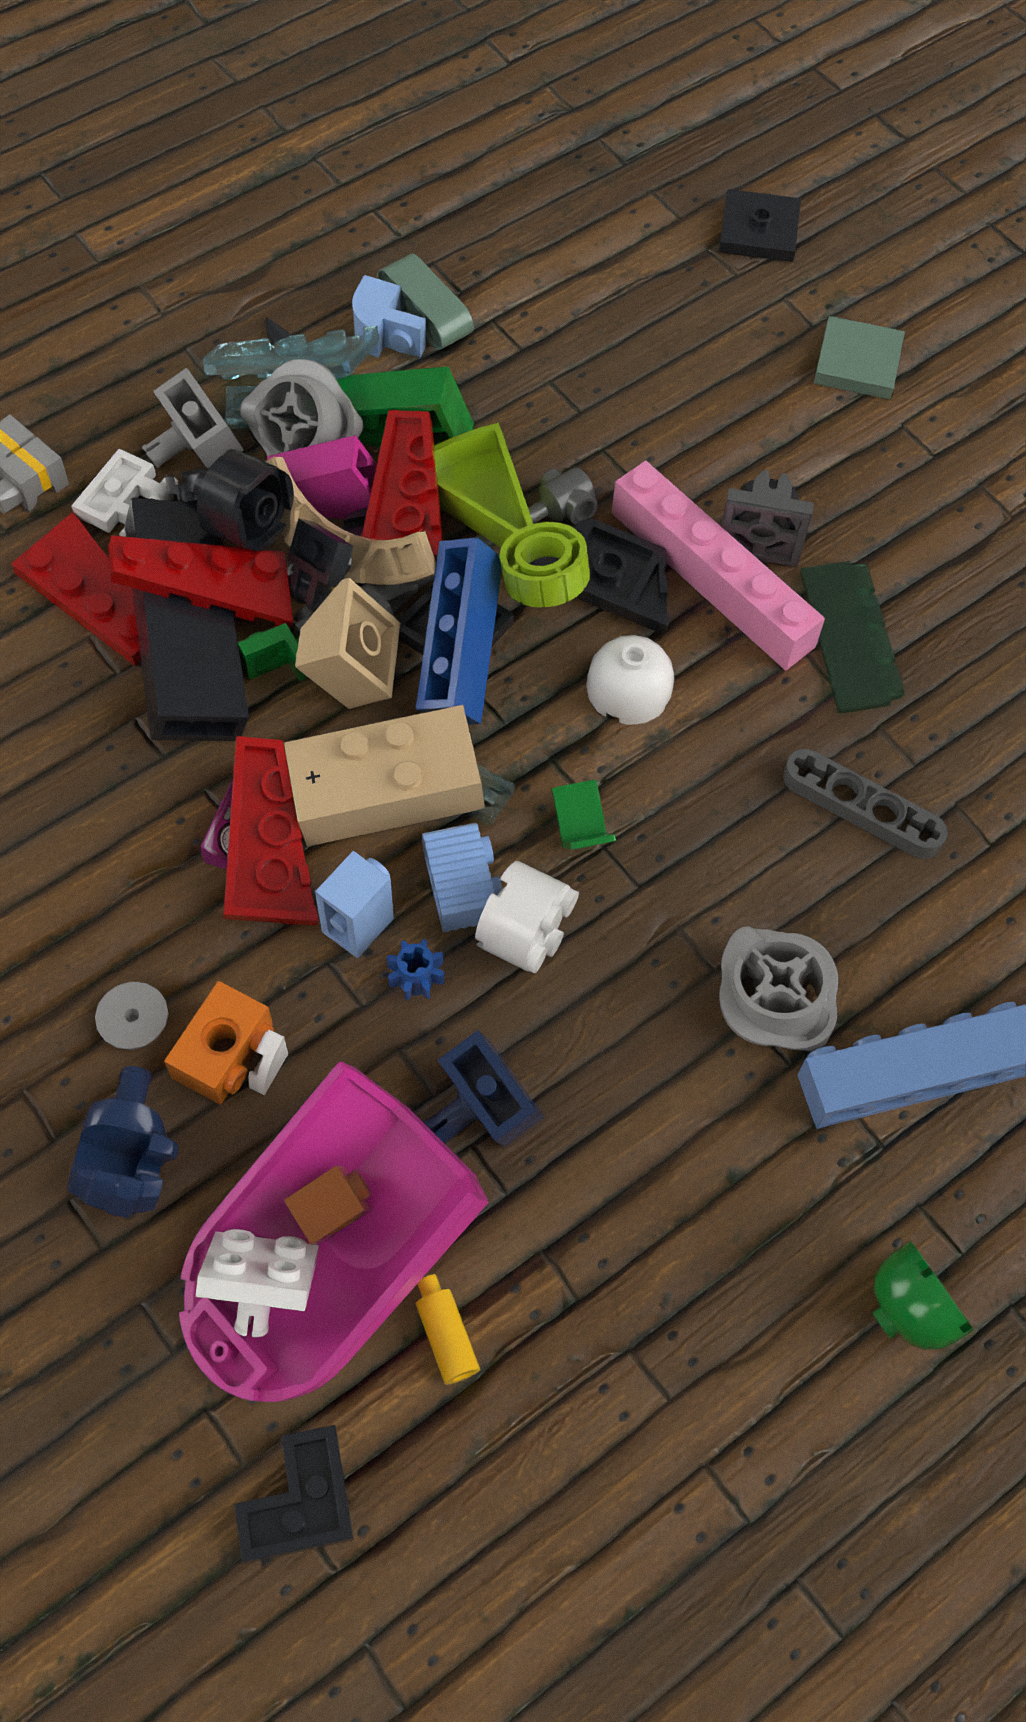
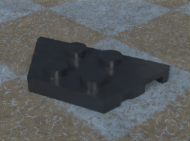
M590 517L574 526L573 528L580 532L585 539L590 569V579L587 586L575 598L665 635L669 625V614H667L668 587L667 578L665 577V548ZM553 556L541 557L529 564L546 566L553 564L560 558Z

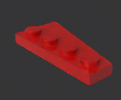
M388 410L361 537L376 540H393L416 532H426L435 561L437 562L439 541H443L432 420L429 411Z
M72 512L11 563L14 573L135 666L141 661L133 590L131 587L111 582L109 558L74 512Z
M111 535L109 542L111 582L166 598L173 593L187 597L192 601V605L209 609L212 604L236 611L235 617L253 622L254 617L275 622L274 627L286 623L289 629H291L293 616L285 552L272 550L254 551L240 547Z
M236 736L223 919L317 926L319 919L316 905H314L310 886L311 879L308 864L305 861L301 841L302 834L296 816L283 740Z

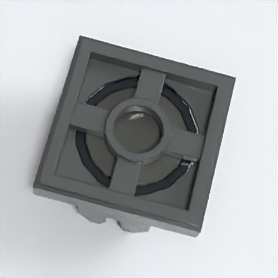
M763 470L754 480L741 486L740 490L729 488L721 527L758 560L797 567L812 518L814 503L799 500V495L793 488L787 474L782 473L779 479L775 480L770 479L769 471Z

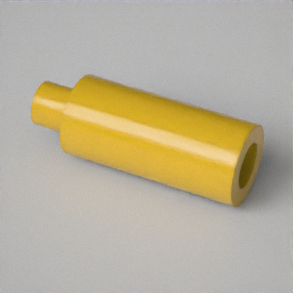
M436 1274L423 1277L417 1283L422 1298L415 1304L444 1384H453L475 1375L480 1371V1367L451 1290H441Z

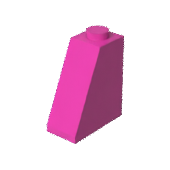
M356 435L267 456V460L273 457L284 458L297 487L306 500L322 516L345 519L349 514L357 510L368 508L377 464Z

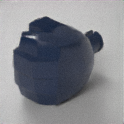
M136 1066L124 1067L120 1072V1081L115 1098L94 1102L89 1107L84 1119L79 1145L67 1184V1191L81 1199L84 1204L104 1210L105 1213L128 1218L132 1213L148 1212L155 1209L163 1185V1179L159 1178L161 1166L165 1162L176 1159L179 1150L178 1144L166 1136L164 1123L159 1114L145 1105L148 1088L152 1081L151 1073L146 1069Z

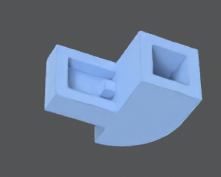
M364 275L352 300L355 338L360 347L379 358L384 347L421 358L426 348V318L402 312L400 285Z

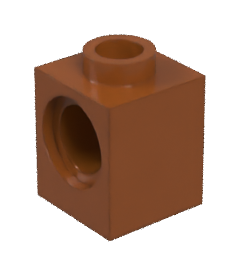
M336 1165L284 1199L311 1245L323 1243L372 1210L365 1200L372 1196L360 1173L356 1169L349 1173L345 1166Z

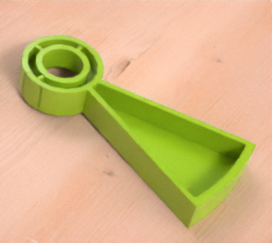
M499 422L468 431L434 446L440 509L501 547L499 558L505 588L511 598L530 607H552L577 597L587 586L590 579L585 539L580 532L566 524L557 522L533 524ZM553 556L560 558L553 564L546 566L529 564L541 557Z

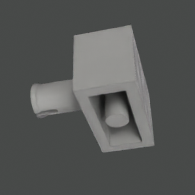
M187 368L153 391L173 420L170 429L147 445L142 446L157 469L185 448L189 450L193 448L207 468H210L229 449H235L240 452L244 450Z

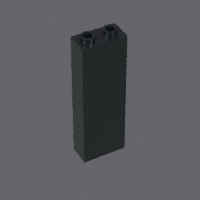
M131 498L125 521L126 537L223 546L221 538L201 529L197 514V502ZM132 588L151 740L236 741V736H242L249 714L233 610L212 604L209 609L192 605V601L187 597L173 593L166 598Z

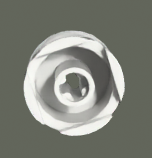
M515 861L505 870L500 880L508 884L498 895L491 893L483 909L475 933V939L480 942L476 945L525 971L536 973L542 965L545 956L552 957L557 951L564 932L558 930L563 916L567 918L572 912L579 893L571 889L569 885L520 861Z

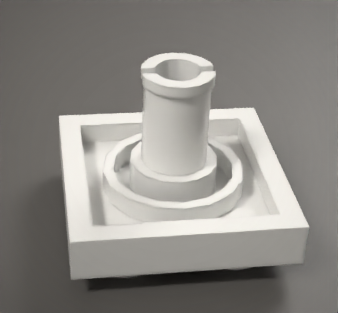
M231 1229L225 1232L215 1231L198 1275L195 1297L239 1302L234 1330L242 1336H247L248 1324L251 1323V1317L254 1316L252 1337L266 1335L269 1331L270 1307L305 1311L316 1267L319 1245L307 1244L303 1239L293 1236H284L275 1240L255 1237L251 1232L241 1229Z

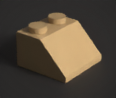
M350 578L343 579L301 627L295 667L348 709L392 698L401 623Z

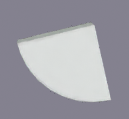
M271 1030L265 1032L256 1051L263 1056L255 1070L250 1071L248 1076L249 1088L263 1095L266 1094L288 1056L284 1036Z

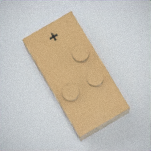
M463 705L284 742L297 820L307 847L485 809L481 779Z

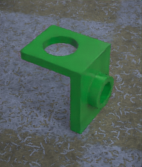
M595 779L551 788L562 848L573 850L616 841L615 834L606 833L598 785Z

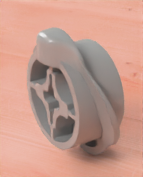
M295 359L282 364L243 400L240 407L242 419L249 426L267 456L354 435L359 438L363 429L361 417L339 386L334 375L325 366L312 360Z
M743 926L737 929L730 937L721 961L722 982L719 1002L721 1012L728 1026L742 1039L757 1045L776 1046L791 1050H806L809 1052L822 1048L830 1038L837 1021L836 994L838 990V973L829 952L820 943L805 935L783 933L768 929H755L750 926ZM747 975L753 980V987L755 988V994L750 998L744 991L741 983ZM807 980L816 993L817 999L813 1003L805 997L806 991L802 988L803 983Z

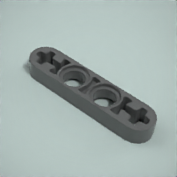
M800 749L788 757L783 772V781L794 793L914 857L929 859L936 856L943 847L948 831L943 820L937 815L816 751ZM804 766L810 768L811 773H808L805 777L797 774L798 770H802ZM825 775L829 778L825 788L822 789L819 787V784L822 783ZM837 785H847L854 790L856 798L851 801L839 800L835 797L832 788ZM877 806L889 807L895 813L896 820L890 823L881 822L875 818L872 809ZM906 818L910 820V822L907 825L905 831L903 832L899 829L901 828L903 821ZM923 829L931 833L930 838L926 842L918 838Z

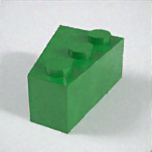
M449 366L336 376L339 386L362 419L363 429L358 439L363 445L381 447L388 410L429 411L432 420L434 446L473 430L474 422Z

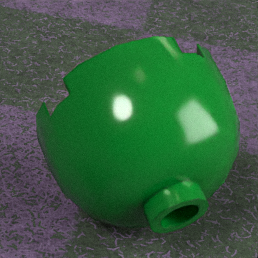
M911 1240L893 1251L881 1263L875 1274L873 1287L880 1307L872 1313L890 1339L900 1334L912 1347L923 1350L943 1349L974 1331L967 1318L957 1307L948 1291Z

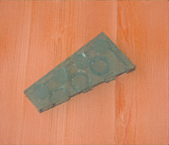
M378 326L363 327L362 335L346 337L345 331L342 329L328 331L327 336L307 342L305 334H299L283 338L272 346L268 338L222 343L209 352L202 359L205 375H222L224 379H235L243 375H257L260 379H267L282 364L295 359H306L322 364L335 378H343L354 372L357 366L380 342Z

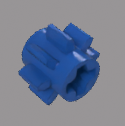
M423 939L420 944H408L403 940L401 941L402 949L398 956H387V967L394 971L388 975V985L390 988L400 985L404 991V1000L408 1001L412 995L422 994L426 999H429L433 983L438 985L444 984V972L437 969L443 964V953L435 952L432 954L427 948L426 939ZM416 966H419L416 973H410L415 970Z

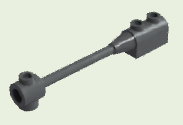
M574 467L562 474L557 469H551L543 475L538 489L539 502L528 507L533 524L547 516L553 522L561 523L568 519L572 524L577 525L587 518L593 517L597 510V500L594 487L583 470ZM482 535L476 536L490 548L496 545ZM434 576L395 585L366 583L360 586V588L392 615L415 595L419 588L433 581ZM307 606L300 609L296 615V623L292 626L295 637L300 636L301 627L313 615V612Z

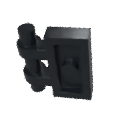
M298 518L287 560L294 564L293 572L288 576L290 596L297 602L306 604L308 609L314 613L329 596L332 587H336L350 570L353 545L314 521Z

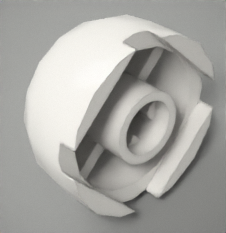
M637 635L619 636L604 644L594 655L587 675L586 687L588 697L597 712L605 717L606 713L613 717L619 718V723L626 725L646 723L660 716L665 710V706L669 702L673 691L674 672L670 658L657 643L649 638Z

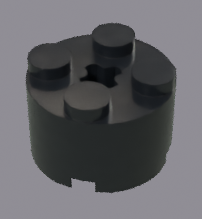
M235 449L227 450L225 454L220 456L211 465L207 472H201L196 477L193 485V493L198 497L197 514L201 529L242 548L254 551L267 549L279 538L286 524L280 522L284 509L291 511L293 505L294 490L289 474L272 464Z

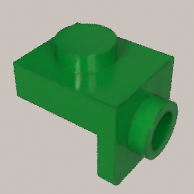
M286 623L265 632H256L246 640L238 642L242 668L249 680L286 664H290L299 681L308 678L295 667L299 636L294 638Z

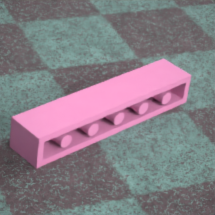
M645 460L615 481L611 513L637 537L665 548L666 563L785 671L816 648L825 618Z

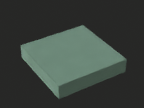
M829 316L813 384L891 399L905 331Z

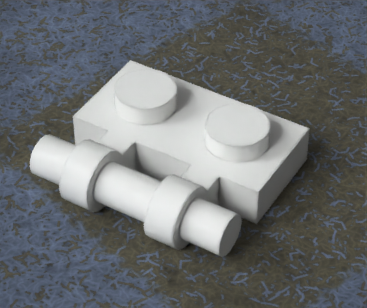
M118 449L71 507L77 518L110 533L118 522L125 524L131 498L142 496L156 500L173 501L174 496L173 494H168L165 478L160 483L153 480L156 476L153 464ZM125 527L119 533V536L126 537Z

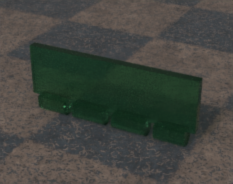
M851 561L801 568L800 574L808 604L825 618L818 641L838 714L890 706V700L903 697L905 695L898 667L893 665L896 660L888 632L883 629L885 622L878 598L874 595L875 588L868 565L856 564L852 566Z

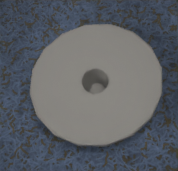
M128 982L114 987L104 995L98 1004L95 1020L97 1031L105 1042L119 1049L133 1050L147 1046L160 1036L166 1027L169 1013L166 1000L159 990L147 983Z

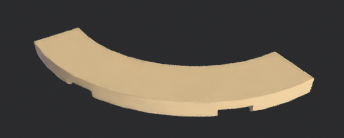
M273 457L265 461L289 474L293 483L294 498L291 511L284 509L280 522L286 524L281 534L285 537L284 542L289 547L292 543L298 518L314 521L353 545L351 567L344 579L350 578L356 583L395 585L419 581L435 575L436 561L426 532H416L393 540L368 539L349 533L328 521L306 500L293 480L283 457Z

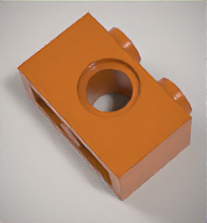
M218 981L164 1060L171 1078L221 1105L229 1093L235 1094L242 1086L248 1072L246 1066L254 1053L257 1052L256 1050L265 1032H268V1030L274 1032L268 1006ZM230 1038L235 1040V1044L227 1051L217 1052L212 1050L214 1044L221 1039Z

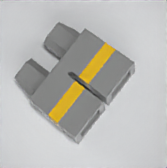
M9 414L0 421V511L5 514L20 503L31 511L37 503V496L49 488L58 493L69 485V481L61 457L39 438H35L33 433Z

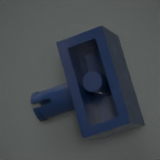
M477 1030L438 1059L441 1066L458 1088L457 1093L459 1097L423 1122L446 1145V1142L477 1120L479 1123L482 1122L495 1142L506 1147L545 1116L489 1038Z

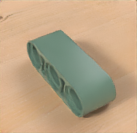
M411 253L378 271V279L401 286L402 312L426 318V340L436 350H441L473 332V320L466 306L417 255Z

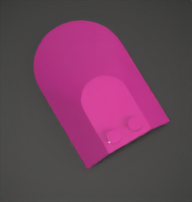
M339 1062L211 1214L191 1244L180 1278L186 1280L184 1311L179 1312L185 1342L196 1364L218 1387L234 1396L251 1401H287L311 1393L323 1386L351 1360L489 1203L476 1175L407 1106L355 1067ZM336 1165L345 1166L349 1173L356 1169L371 1191L372 1196L365 1200L372 1210L323 1243L318 1244L316 1267L305 1311L270 1307L268 1333L261 1337H252L254 1316H252L251 1323L248 1324L247 1336H242L234 1330L239 1302L195 1297L198 1275L215 1231L225 1232L231 1229H241L251 1232L255 1237L275 1240L284 1236L301 1238L307 1244H310L284 1199Z

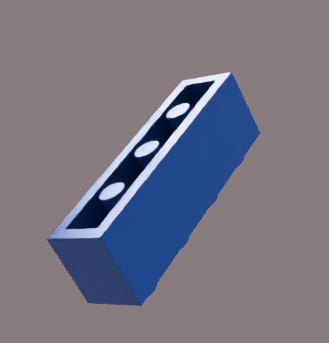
M477 537L439 541L416 702V710L421 713L463 705L468 725L481 724L502 573L499 554Z

